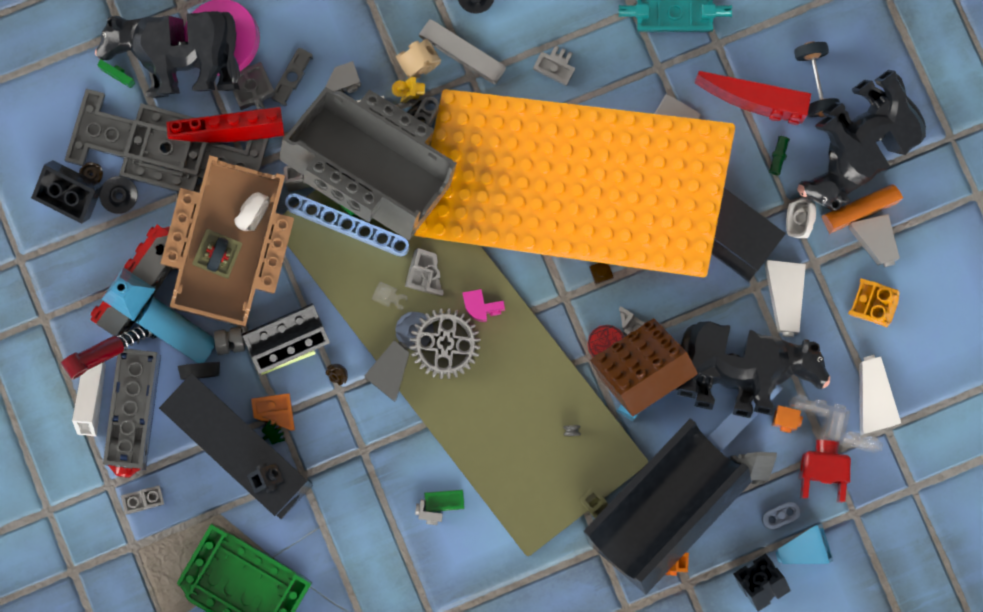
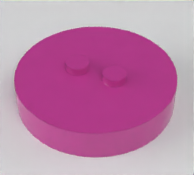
M211 0L200 5L193 13L218 11L229 12L233 16L237 34L234 56L239 70L242 71L254 59L259 48L260 32L256 20L248 10L232 0ZM187 22L184 27L185 42H188Z

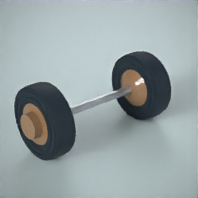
M807 42L794 50L797 61L812 60L820 100L809 104V117H827L822 112L834 102H840L838 98L824 99L815 59L829 53L826 42Z

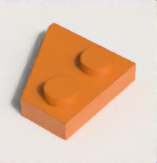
M290 393L251 398L255 419L266 422L271 420L270 424L276 422L278 426L291 431L295 430Z

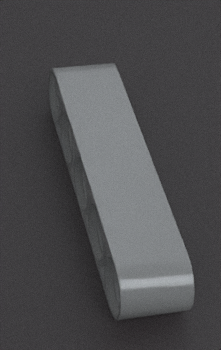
M431 19L428 20L419 34L421 39H428L433 47L492 84L496 85L506 70L503 64Z

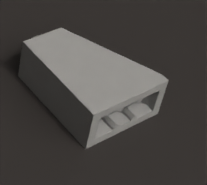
M889 214L850 223L848 226L849 230L877 265L884 264V267L895 265V261L900 259Z

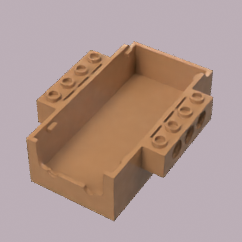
M209 155L200 193L180 188L160 263L164 266L179 269L170 308L245 327L255 289L271 294L275 293L294 221L292 217L276 213L285 175L262 173L219 161L218 157ZM257 192L268 196L270 204L255 231L240 230L235 225L234 219L239 215L242 204L252 194ZM206 229L243 243L228 279L192 265Z

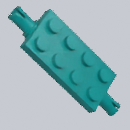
M637 0L636 5H619L618 16L635 17L637 19V32H712L713 19L715 17H732V5H715L713 0Z

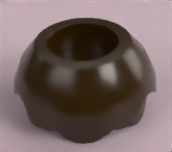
M87 162L79 170L80 174L98 183L103 178V170L99 164Z
M331 364L327 367L326 375L329 376L331 382L337 383L339 386L347 382L348 372L341 364Z

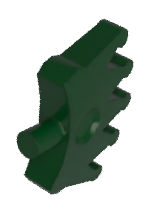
M269 420L262 428V432L265 434L263 439L269 438L272 445L285 441L284 437L280 438L284 435V432L278 433L282 427L275 428L277 426L276 422L270 425L271 420Z

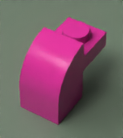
M482 289L463 292L466 312L476 321L487 322L486 314L497 316L501 315V311H505L503 301L484 304Z

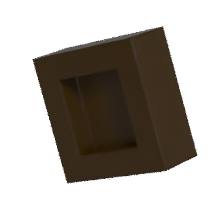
M597 263L589 266L595 285L614 278L609 264Z

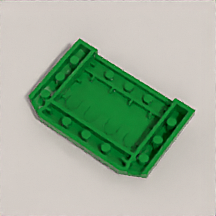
M211 523L178 579L177 584L181 587L189 602L206 612H296L312 582L224 528Z

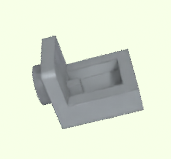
M421 499L420 504H416L415 515H419V520H426V524L438 525V522H442V513L424 512L425 500Z

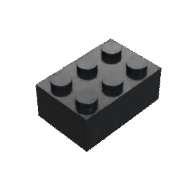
M52 160L44 164L31 199L82 224L90 219L103 185Z

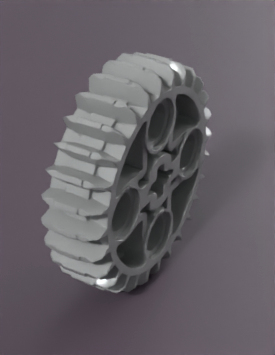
M440 308L439 314L433 310V316L426 313L427 320L420 318L419 320L422 325L415 324L418 331L411 332L415 335V338H410L409 341L415 342V345L410 346V349H415L416 351L411 356H417L418 358L415 363H422L419 369L426 367L425 374L432 371L433 378L437 373L440 379L443 378L444 374H446L447 379H450L452 373L457 378V371L465 374L463 368L465 367L470 370L471 367L468 363L475 364L476 361L472 357L479 356L475 352V350L481 348L476 345L481 339L475 338L479 331L473 332L472 329L476 325H469L468 323L471 319L469 318L465 321L463 319L464 313L460 317L457 316L458 310L451 314L450 308H448L446 313ZM439 320L437 333L424 332L431 323ZM450 320L452 328L449 330L444 329L442 321ZM456 323L465 329L468 337L455 336ZM424 336L431 339V345L428 347L421 344L420 340ZM434 337H439V338L437 339V342H436V347H437V348H432V347L434 346V343H435V338H434ZM446 337L450 346H447L444 351L443 345L440 342H443ZM453 339L458 340V341L456 342V344H455V349H456V351H455V350H452V351L450 352V355H448V351H450V350L453 348V346H454V340H453ZM467 341L469 343V350L462 351L459 348V343ZM422 350L435 352L434 365L427 361ZM453 354L466 355L461 363L451 367ZM438 359H447L448 366L440 368L438 366Z

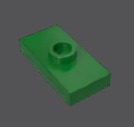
M100 59L97 65L101 71L129 88L134 86L135 81L124 74V69L118 65L113 67Z
M463 490L424 493L426 512L465 509Z

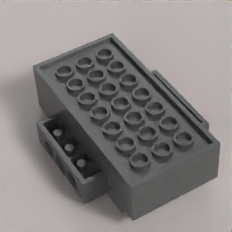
M327 87L323 89L284 137L279 159L303 174V182L367 222L374 218L407 240L413 237L449 189L457 165L455 161L429 146L434 133L433 128L373 91L369 90L361 101L357 102L343 92H334Z

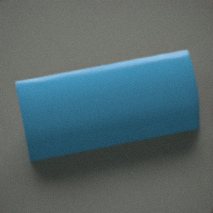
M153 296L135 321L196 363H204L215 345L214 337Z

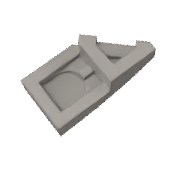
M620 306L622 327L626 335L644 325L643 321Z

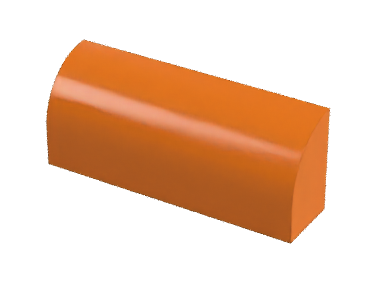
M891 184L848 203L836 211H830L822 215L821 218L829 234L850 225L852 222L860 221L898 204L903 199V196L894 184Z

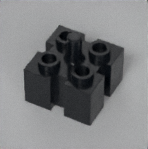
M766 553L753 561L754 565L750 568L744 566L733 573L739 588L749 598L757 611L770 605L773 597L779 599L791 591L785 577L777 567L775 568L774 563Z

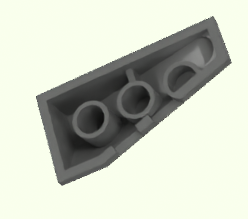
M753 452L739 454L738 457L732 455L728 458L741 465L744 463L749 467L752 484L764 485V481L770 479L777 452Z

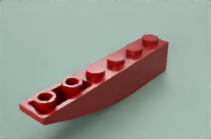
M281 107L166 122L167 137L172 140L236 142L285 136Z

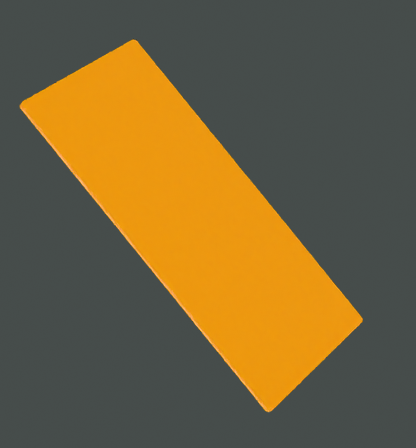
M444 89L441 94L430 147L455 161L457 165L449 189L414 236L704 278L708 274L736 127L733 123Z

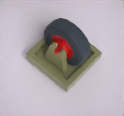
M206 229L192 265L228 279L243 243Z

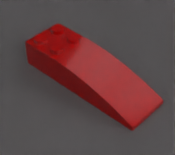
M698 71L695 79V84L710 94L746 111L769 117L772 121L786 120L789 124L799 125V123H803L808 115L812 93Z

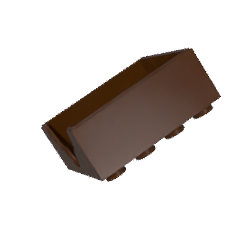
M654 318L590 359L603 384L632 417L698 374L688 353Z

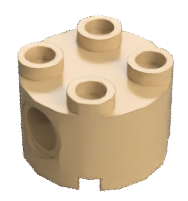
M428 39L420 43L419 41L413 42L408 46L410 48L408 51H403L396 56L408 79L410 77L419 79L421 78L420 74H428L441 63L440 57Z

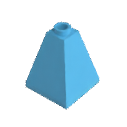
M123 267L101 300L134 321L156 289Z
M822 524L813 526L776 551L777 560L779 563L782 562V564H828L834 561Z

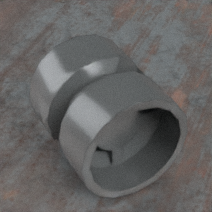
M241 327L230 328L229 332L225 329L214 331L218 356L229 354L231 350L234 353L245 351Z

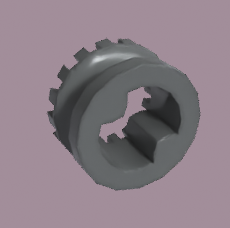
M581 425L563 426V429L566 430L564 436H580L579 428H581Z

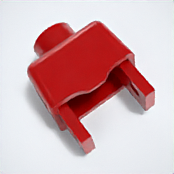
M816 440L815 451H808L802 455L798 477L801 480V499L809 497L810 481H818L824 484L837 483V502H845L847 484L850 483L851 458L848 455L838 454L839 442Z

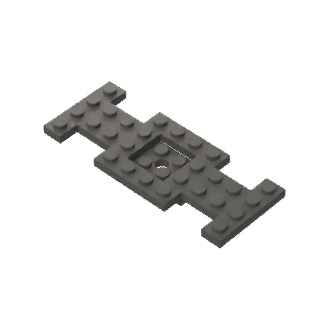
M86 89L64 159L65 162L83 166L89 149L124 158L119 176L179 192L180 188L195 192L198 179L204 178L209 155L218 157L219 161L260 172L269 138L249 140L245 150L215 142L168 139L166 122L194 117L141 103L136 120L134 119L133 121L100 112L105 94ZM165 143L171 145V150L167 153L161 151V146Z

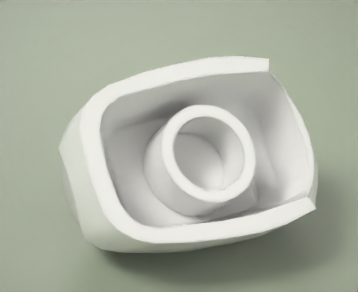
M259 192L252 194L242 204L239 215L234 219L235 225L242 231H255L270 204L269 197Z
M800 198L789 203L786 217V231L789 236L794 238L809 237L816 219V205L811 199Z

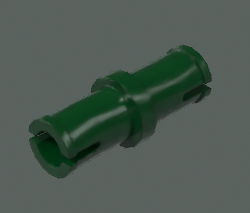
M778 136L775 151L772 152L773 159L769 173L779 176L781 174L783 162L787 158L786 151L790 142L788 137Z

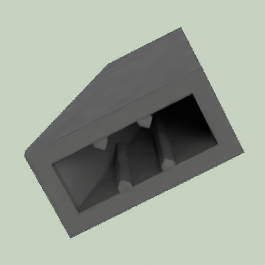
M395 340L364 375L368 381L393 402L398 398L410 355L407 351L409 348L401 341L397 343Z

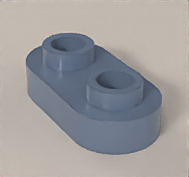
M793 502L773 508L764 513L762 517L763 525L773 530L791 523L799 518L800 508ZM787 509H791L793 511V514L791 516H788L786 514ZM770 516H773L775 518V522L773 524L770 523L768 520Z

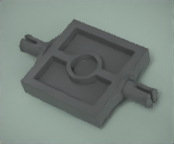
M259 62L247 66L240 71V78L237 82L240 90L233 91L240 109L244 110L256 105L257 110L260 107L265 109L263 101L276 94L262 63Z

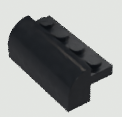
M313 303L242 334L259 374L330 343Z

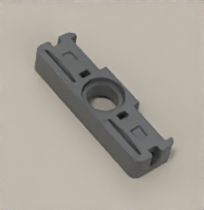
M302 48L297 49L274 90L276 95L272 97L273 101L279 102L282 106H287L286 101L293 89L296 90L304 76L303 71L308 65L310 58L313 59L311 53ZM291 72L298 75L297 80L294 82L287 80V75Z

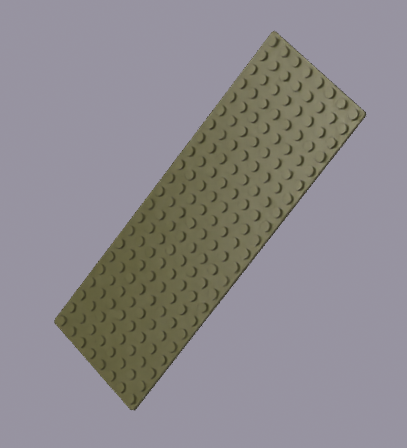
M314 190L306 196V198L347 214L335 201L318 190ZM314 206L307 209L309 215L317 212V208ZM289 210L283 214L294 218L287 246L376 361L394 340L399 343L395 331L396 324L401 316L408 312L428 313L430 316H433V310L439 314L440 308L443 309L444 313L450 308L451 314L458 310L457 316L460 317L464 313L463 319L466 321L470 318L471 320L468 324L476 325L472 330L473 332L479 331L475 338L481 339V341L476 343L481 348L475 350L479 356L472 357L476 361L475 364L468 363L471 367L470 370L464 367L465 374L457 371V378L453 373L450 379H447L446 374L440 379L438 373L433 378L432 371L425 374L427 368L419 369L422 363H415L418 357L411 356V354L416 351L408 349L407 351L410 355L400 387V393L526 556H531L588 511L579 498L594 486L602 497L605 498L648 463L647 458L481 246L413 235L410 240H407L409 244L408 253L400 257L293 214ZM327 214L324 220L332 222L335 216ZM358 217V219H360V220H363V221H365V222H367V221H366V220H364V219H363V218H361V217ZM374 218L367 222L399 235ZM345 221L342 224V227L344 229H350L353 223L351 221ZM363 228L360 231V235L364 237L370 234L368 228ZM381 235L377 241L384 244L387 242L388 237ZM402 242L395 245V249L398 251H402L406 247ZM419 248L437 255V269L440 271L441 278L439 279L441 290L444 292L443 296L405 287L414 250ZM482 289L484 304L503 301L505 311H501V315L497 316L486 314L487 322L476 321L466 312L463 292ZM439 320L432 323L434 333H437ZM444 320L442 321V327L449 330L452 328V322ZM456 323L455 336L468 337L465 329ZM434 337V338H435V343H434V346H433L432 348H437V347H436V342H437V339H438L439 337ZM446 337L443 342H440L443 345L444 351L447 346H450ZM453 339V340H454V346H453V348H452L450 351H448V355H450V352H451L452 350H455V351H456V349H455V344H456V342H457L458 340ZM461 341L459 348L462 351L469 350V343ZM422 350L427 361L434 365L435 352ZM453 354L451 367L461 363L466 355ZM438 359V366L446 368L448 366L447 359ZM581 425V428H579L581 435L564 436L566 430L563 429V426Z

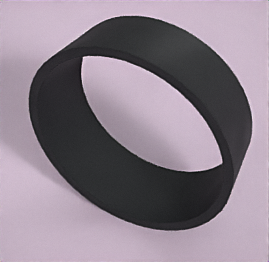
M220 362L177 366L181 380H186L191 373L198 379L216 377L220 374Z

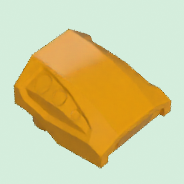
M861 278L855 301L848 314L887 328L893 320L900 292Z

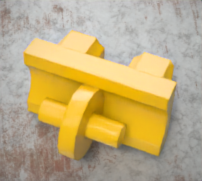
M410 77L405 82L402 80L396 81L392 85V92L396 97H402L400 102L406 103L410 99L417 100L419 96L425 94V83L416 82V77Z

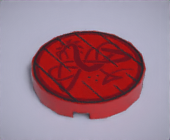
M599 326L589 335L587 342L588 351L594 358L598 353L612 346L613 343L623 339L624 335L615 326Z

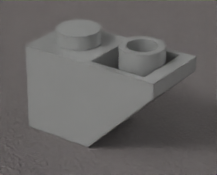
M353 61L335 67L325 87L334 92L352 93L357 91L358 87H361V83Z

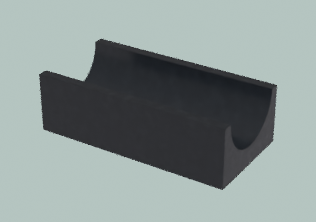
M724 188L711 254L749 282L786 233Z
M192 373L159 407L166 416L270 513L281 520L313 486ZM267 462L268 465L276 463L284 481L278 484V489L267 493L264 490L255 494L247 475L257 470L256 467Z
M690 418L583 531L585 537L593 549L646 595L752 482L749 467L744 463L741 465L737 464L721 453L703 435L697 424Z

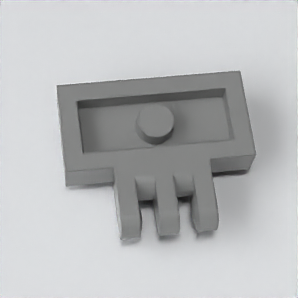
M555 45L551 55L541 52L533 70L567 86L575 71L574 67L568 65L573 53L569 52L565 58L563 56L566 50L562 48L560 54H557L559 50L557 45Z

